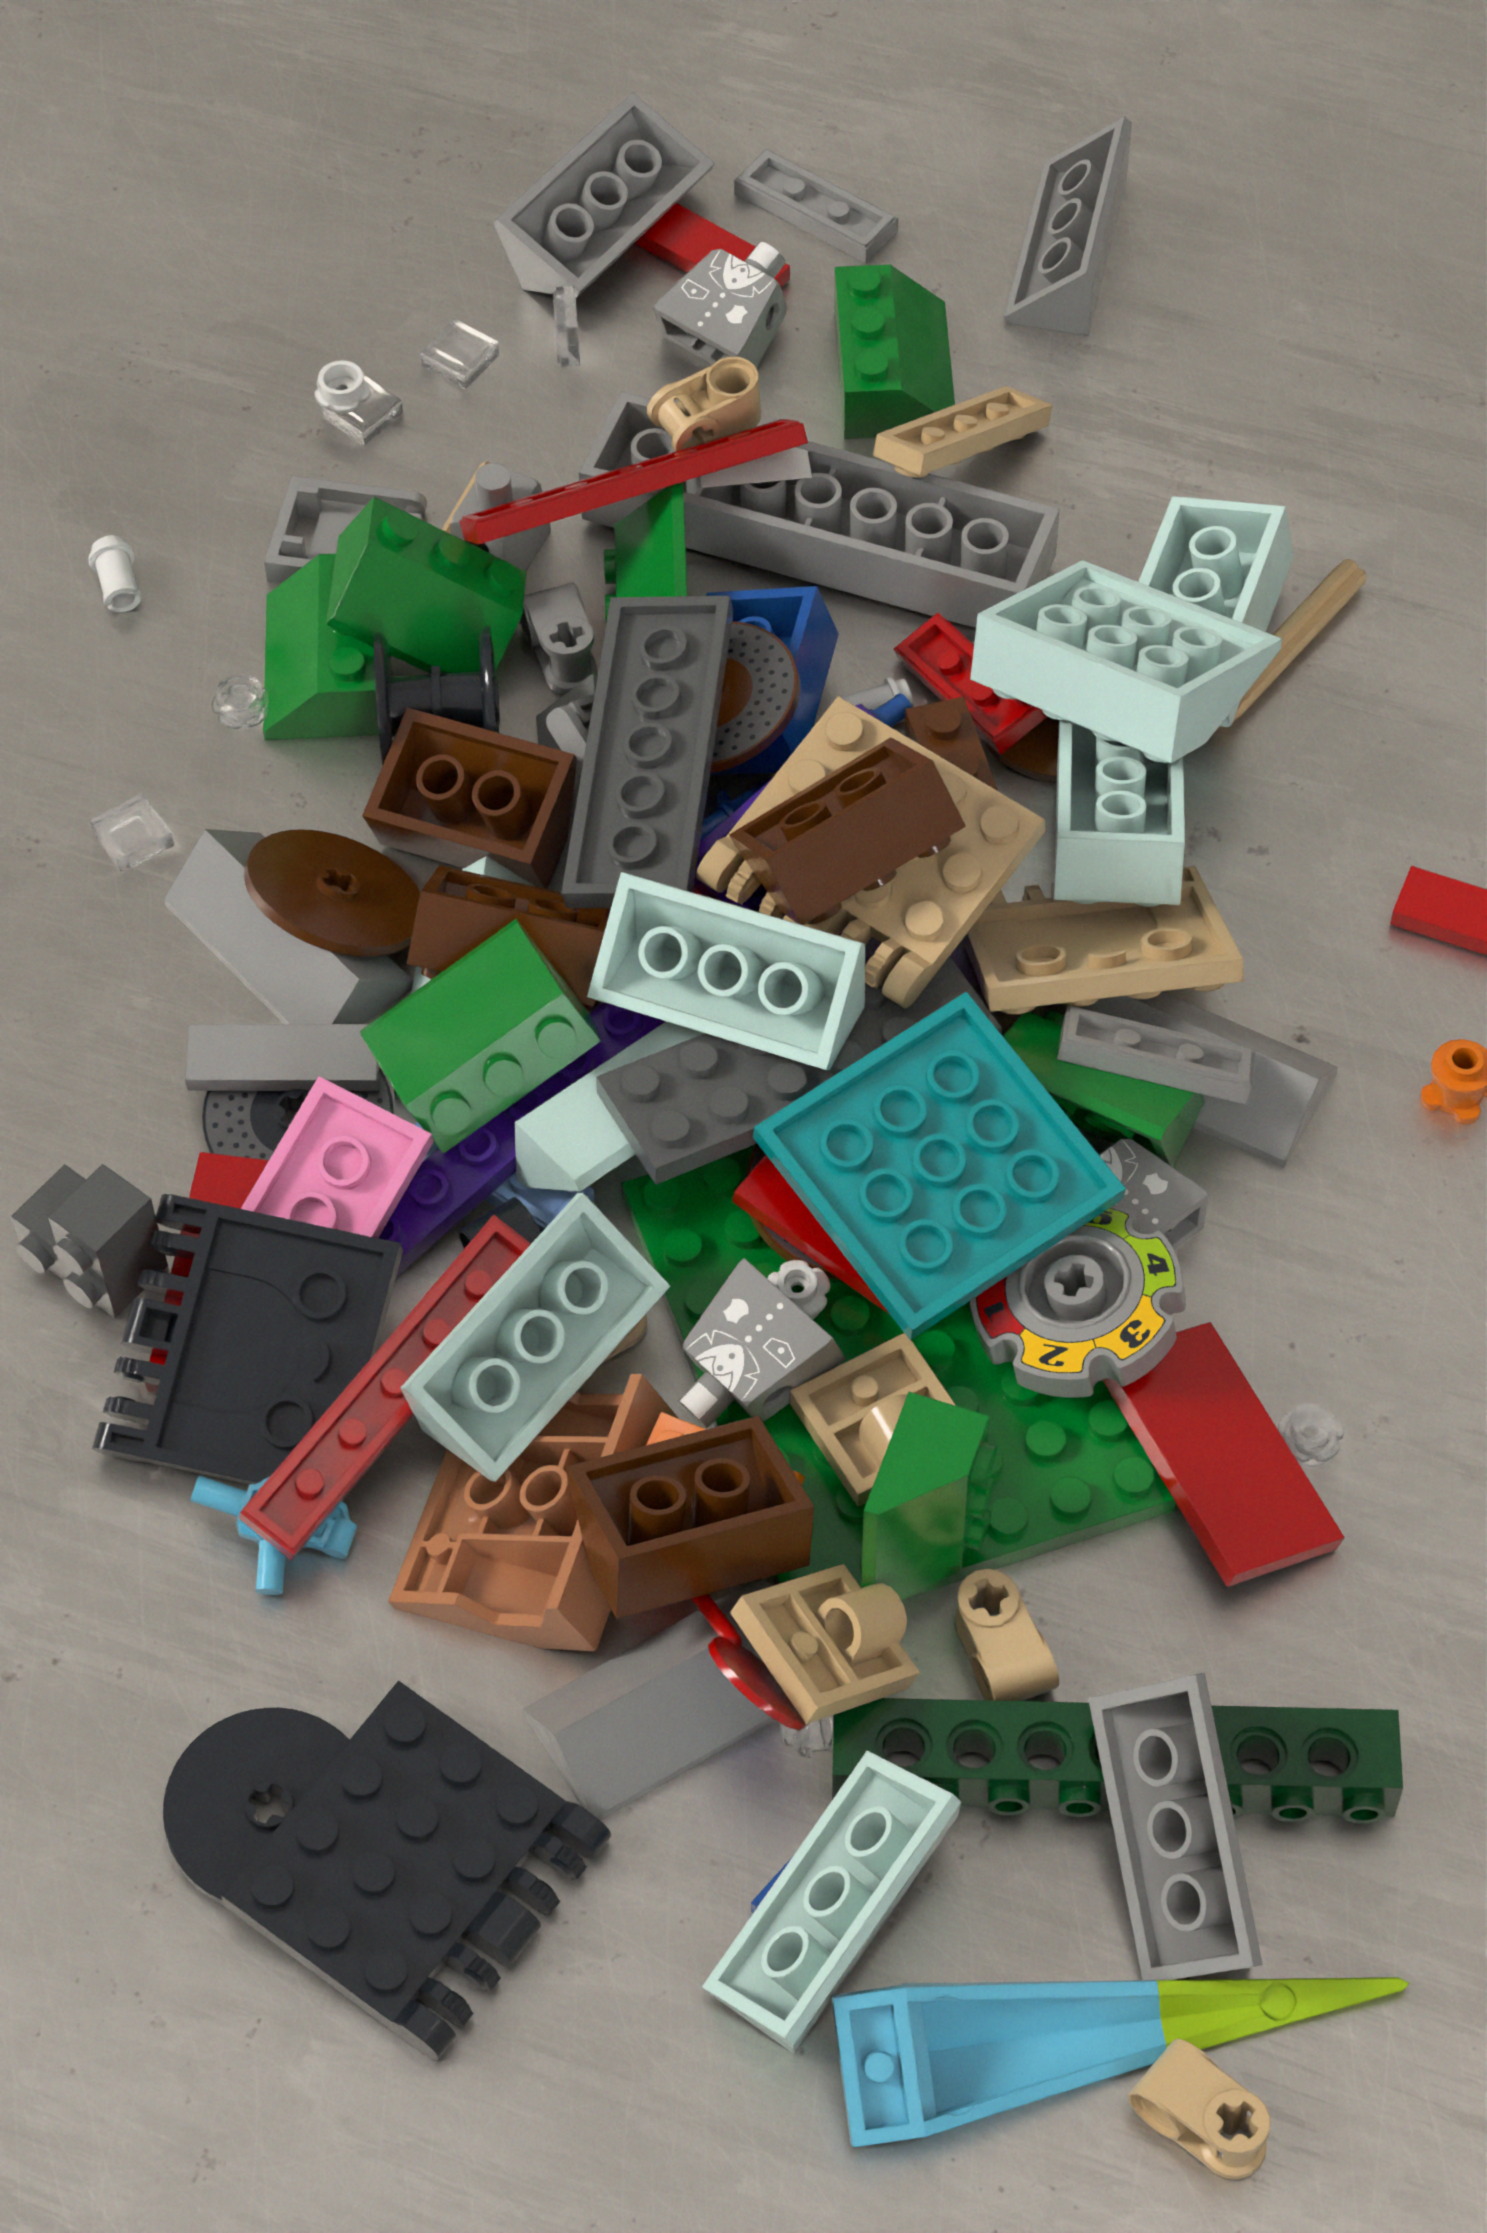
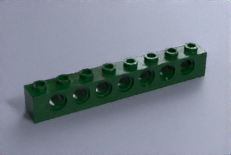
M881 1698L834 1714L832 1800L866 1751L889 1761L886 1758L888 1755L903 1750L915 1754L920 1760L911 1766L899 1767L952 1793L961 1801L960 1807H988L990 1811L1001 1815L1022 1814L1030 1808L1059 1809L1061 1813L1074 1817H1086L1097 1814L1100 1810H1110L1102 1767L1098 1762L1100 1757L1089 1703ZM1211 1705L1234 1818L1241 1816L1243 1813L1272 1814L1274 1818L1281 1821L1297 1822L1307 1820L1313 1815H1343L1345 1820L1353 1823H1373L1382 1820L1385 1816L1395 1817L1403 1791L1399 1710ZM976 1752L987 1757L990 1763L980 1768H970L961 1764L957 1758L964 1753ZM1036 1754H1048L1056 1758L1060 1765L1054 1769L1043 1770L1031 1765L1027 1759ZM1245 1759H1258L1265 1762L1272 1771L1262 1775L1252 1774L1246 1771L1239 1762ZM1318 1760L1330 1761L1337 1765L1342 1773L1337 1776H1325L1316 1772L1310 1763Z

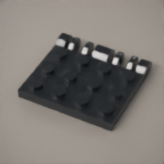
M162 1194L155 1222L171 1229L200 1234V1236L196 1238L168 1231L154 1230L151 1233L148 1246L160 1254L193 1259L188 1277L169 1274L157 1269H144L140 1273L137 1286L155 1293L183 1299L181 1306L145 1298H133L121 1344L137 1351L167 1356L165 1365L120 1356V1358H117L113 1372L128 1381L159 1385L154 1405H150L127 1397L109 1396V1398H106L103 1413L111 1417L148 1425V1428L145 1431L113 1423L99 1422L92 1449L108 1456L134 1462H148L247 1485L257 1484L275 1472L377 1352L403 1247L398 1242L178 1195Z
M398 1680L222 1894V1905L427 2057L438 2060L455 2039L456 2033L443 2019L423 2004L415 2001L417 1999L421 2000L439 2015L444 2016L446 2020L452 2022V2024H456L458 2027L464 2026L474 2013L462 1996L451 1991L450 1988L440 1981L433 1979L444 1964H447L474 1986L485 1991H492L501 1979L496 1971L497 1969L471 1948L461 1944L464 1939L468 1940L498 1963L510 1967L541 1928V1923L531 1911L508 1894L502 1893V1890L506 1888L525 1903L530 1904L532 1908L545 1915L551 1914L560 1903L556 1892L546 1882L538 1879L537 1876L527 1869L520 1867L533 1854L565 1878L571 1880L578 1879L587 1868L583 1858L578 1854L588 1859H594L610 1839L611 1832L602 1821L579 1804L564 1800Z

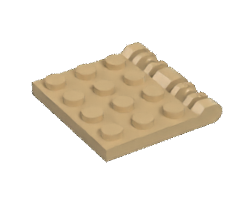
M838 696L729 834L890 737L933 760L966 827L951 835L950 844L940 852L925 858L915 857L896 869V876L884 886L871 891L860 890L842 901V908L831 918L817 924H804V926L839 935L842 932L841 937L862 942L865 945L871 937L882 942L875 951V954L865 965V983L878 989L884 982L882 995L901 1007L908 1008L921 994L1046 831L1045 819ZM728 834L726 837L717 840L704 856L697 869L696 878L719 893L727 889L726 896L742 905L757 890L761 882L735 847ZM766 893L759 905V912L777 918L783 917V913L769 893ZM786 915L783 918L784 920L794 922Z
M1195 866L1183 867L1180 905L1160 904L1158 906L1145 907L1135 903L1097 902L1093 904H1079L1067 900H1054V883L1051 884V898L1044 897L1039 884L1028 885L1024 887L1022 901L1007 903L1002 890H1000L962 939L990 1012L1001 1011L1007 1014H1023L1030 1012L1036 1006L1064 1003L1069 1006L1082 1007L1094 1004L1101 998L1128 996L1134 999H1149L1158 996L1162 991L1190 988L1195 991L1207 992L1220 989L1227 983L1244 982L1243 957Z

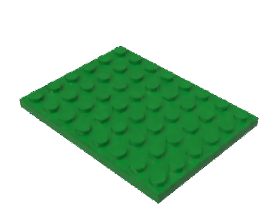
M756 1144L655 1185L649 1174L621 1182L622 1197L648 1263L670 1285L668 1290L662 1295V1298L682 1347L686 1337L743 1258L766 1278L773 1272H779L781 1265L787 1262L768 1246L760 1236L750 1215L732 1202L734 1191L745 1180L748 1162ZM828 1278L830 1290L825 1294L827 1304L813 1321L834 1339L846 1357L841 1364L904 1333L887 1312L842 1280ZM795 1285L791 1290L794 1293H801L804 1288L800 1285ZM970 1301L912 1339V1342L955 1405L989 1416L987 1443L997 1446V1453L990 1478L994 1479V1487L987 1510L992 1511L981 1550L969 1548L961 1572L900 1598L901 1600L962 1581L968 1575L978 1570H996L1175 1511V1500L1102 1380L1094 1385L1093 1395L1088 1397L1050 1396L1019 1385L1013 1362L994 1365L986 1356L977 1337ZM683 1349L696 1382L704 1372L695 1365ZM733 1401L712 1425L713 1427H718L752 1417ZM789 1403L769 1419L763 1421L790 1468L805 1477L802 1487L814 1505L810 1566L772 1576L775 1585L844 1564L861 1588L863 1514L866 1503L857 1507Z

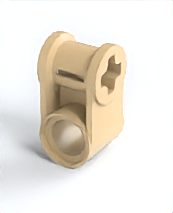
M741 357L720 359L711 366L685 379L667 384L659 389L647 406V415L654 425L664 428L672 438L671 445L674 452L756 427L761 420L758 371L753 363Z
M992 1569L978 1570L968 1575L959 1587L955 1629L970 1660L977 1685L984 1700L1025 1701L1058 1688L1059 1675L1052 1653L1044 1637L1036 1629L1013 1580L1001 1571ZM979 1606H984V1607H985V1608L975 1609L976 1607H979ZM999 1613V1614L996 1615V1616H990V1615H989V1614Z
M1174 2039L1127 2095L1133 2110L1145 2123L1161 2135L1175 2141L1216 2175L1224 2179L1240 2180L1250 2177L1260 2169L1266 2156V2140L1270 2132V2115L1266 2105L1258 2096L1249 2092L1219 2069L1204 2052L1193 2044L1182 2039ZM1248 2111L1252 2114L1251 2117L1247 2115ZM1239 2129L1248 2133V2137L1237 2134L1231 2141L1222 2136V2132L1232 2136ZM1219 2151L1223 2153L1222 2158L1218 2154Z

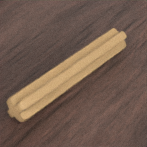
M1345 559L1337 565L1272 634L1282 638L1281 650L1242 697L1233 722L1253 704L1365 584L1366 573L1358 568L1355 561Z

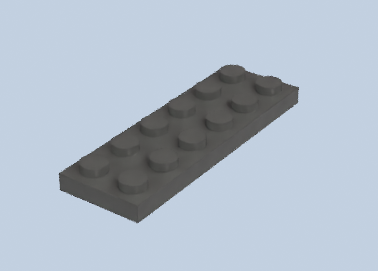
M730 596L615 597L610 599L561 892L566 908H611L621 872L693 892L734 613Z
M949 956L921 994L908 1008H903L882 995L884 982L878 989L865 983V1007L830 1070H824L704 1033L597 1076V1094L655 1185L757 1144L753 1139L754 1127L965 992L970 995L1000 1034L1002 1027Z

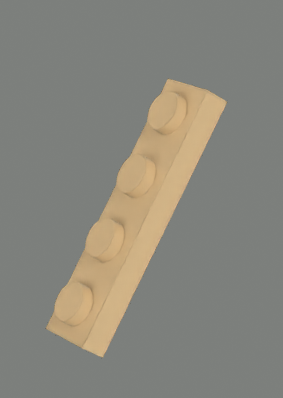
M1004 386L878 433L873 456L893 464L894 470L902 475L916 478L925 477L929 472L947 465L958 464L965 458L981 452L991 451L993 447L1011 440L1022 439L1026 434L1047 427L1053 405L1011 387Z

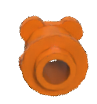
M1450 1040L1440 1045L1433 1054L1430 1067L1434 1079L1431 1084L1422 1088L1420 1101L1430 1111L1442 1110L1454 1115L1456 1121L1461 1124H1472L1479 1119L1481 1113L1479 1105L1482 1099L1487 1097V1049L1477 1042L1470 1040Z

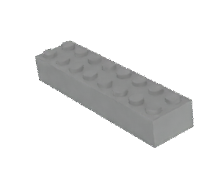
M620 391L579 471V481L674 452L671 445L672 438L664 428L654 425L647 415V406L651 398ZM810 441L796 448L808 451L812 478L701 488L700 477L681 482L683 483L686 548L931 616L939 612L946 620L975 628L978 613L1046 579L1056 556L1059 508L929 473L927 476L920 478L908 477L896 472L894 465L891 463ZM666 487L581 513L582 519L615 528L614 525Z

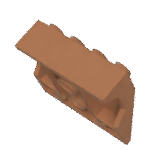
M631 1374L624 1394H581L576 1391L496 1482L490 1481L447 1449L388 1602L397 1610L540 1649L596 1651L611 1608L590 1570L567 1478V1466L645 1446L661 1412L678 1418L677 1415L643 1374Z

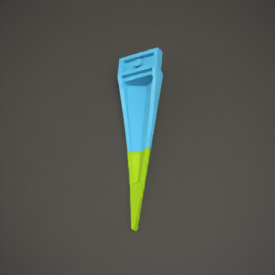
M1399 1977L902 1983V1985L834 1994L831 1995L850 2143L852 2147L927 2137L1043 2098L1152 2065L1174 2039L1185 2040L1201 2050L1295 2021L1400 1992L1410 1983Z

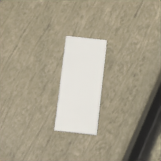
M794 447L700 476L701 488L805 479L812 478L808 451Z

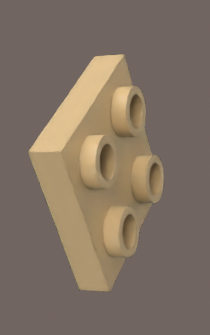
M905 1333L790 1390V1404L857 1507L867 1503L908 1391L955 1405L912 1340H909Z
M844 1564L742 1595L730 1612L805 1724L907 1690L920 1674L899 1643L906 1631L907 1622L905 1608L899 1595L890 1586L883 1583L860 1588Z

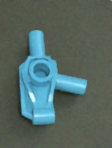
M199 1475L190 1501L238 1517L236 1526L239 1536L259 1544L255 1592L264 1595L282 1594L285 1555L239 1519L241 1510L270 1477L257 1484H250L246 1492ZM341 1502L303 1548H314L335 1558H347L357 1525L350 1521L348 1508L345 1503Z

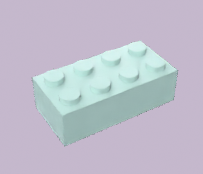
M1172 496L1139 582L1266 632L1294 557L1286 506ZM1240 701L1220 726L1231 727Z
M1059 720L1054 900H1067L1079 904H1093L1097 902L1135 903L1145 907H1153L1160 904L1180 905L1185 849L1183 757L1173 763L1153 761L1145 757L1143 752L1119 741L1100 739L1090 729L1068 720Z

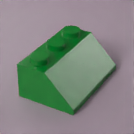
M891 264L835 267L834 320L844 439L876 438L878 433L955 405L945 301Z
M677 483L666 487L614 525L615 549H604L605 585L616 584V594H605L606 623L611 598L687 596L683 483Z
M373 497L338 536L326 625L374 647V634L376 632L381 633L388 640L391 656L429 674H432L431 667L440 666L441 674L480 671L479 634L484 627L491 625L496 672L522 617L527 571L449 534L404 510Z
M336 553L317 555L267 594L264 740L379 735L376 710L374 647L326 625Z
M517 919L513 920L360 1031L363 1040L405 1107L421 1127L432 1134L434 1143L443 1154L601 1041L589 1011Z
M1047 1011L1043 1018L1031 1012L1023 1013L1003 1037L1073 1124L1114 1144L1121 1139H1132L1162 1161L1174 1167L1205 1103L1203 1095L1057 1060L1064 1015Z
M908 1391L864 1508L861 1588L883 1583L890 1586L902 1598L961 1572L968 1549L981 1550L992 1511L987 1510L994 1487V1479L990 1478L997 1453V1446L987 1443L988 1415Z

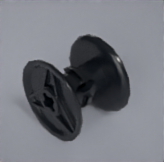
M491 625L484 627L479 634L480 671L441 674L440 666L431 667L432 674L393 677L388 640L381 633L376 632L374 634L376 710L382 766L406 708L499 733V692L497 676H495Z

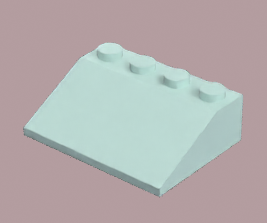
M1082 560L978 613L970 680L992 688L994 693L1000 697L1018 699L1040 708L1050 718L1068 720L1090 729L1100 739L1119 741L1138 749L1150 760L1173 763L1204 745L1279 653L1282 638Z

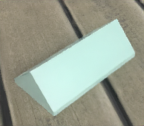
M621 872L587 997L814 1067L830 1070L865 1007V943Z
M666 1021L516 1121L515 1151L516 1177L518 1181L527 1188L580 1192L635 1155L636 1153L598 1096L596 1077L704 1033Z
M577 1193L400 1388L423 1432L490 1481L496 1482L668 1290L670 1285L584 1193Z
M866 1751L702 1988L794 2054L831 2001V1995L836 1994L958 1817L961 1801L952 1793Z

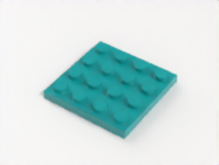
M967 992L961 994L754 1127L753 1139L909 1340H912L1123 1200L1126 1191L1124 1185Z

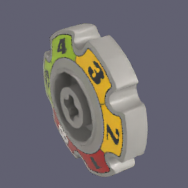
M1114 1205L970 1300L977 1337L989 1360L994 1365L1013 1362L1019 1385L1038 1393L1057 1397H1088L1093 1395L1094 1385L1102 1379H1114L1120 1386H1126L1146 1375L1166 1356L1174 1345L1177 1336L1174 1319L1171 1315L1183 1312L1186 1307L1182 1270L1173 1246L1161 1231L1151 1234L1140 1233L1137 1213L1118 1205Z

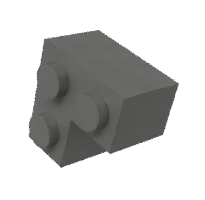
M64 1164L11 1216L19 1242L16 1245V1250L31 1268L42 1274L47 1270L51 1271L63 1280L67 1291L80 1304L87 1308H92L96 1304L115 1319L132 1303L133 1298H137L145 1290L137 1286L141 1271L144 1269L164 1271L168 1267L166 1255L160 1254L148 1246L151 1233L154 1230L159 1231L158 1223L155 1222L156 1215L151 1198L104 1164L96 1169L87 1179Z

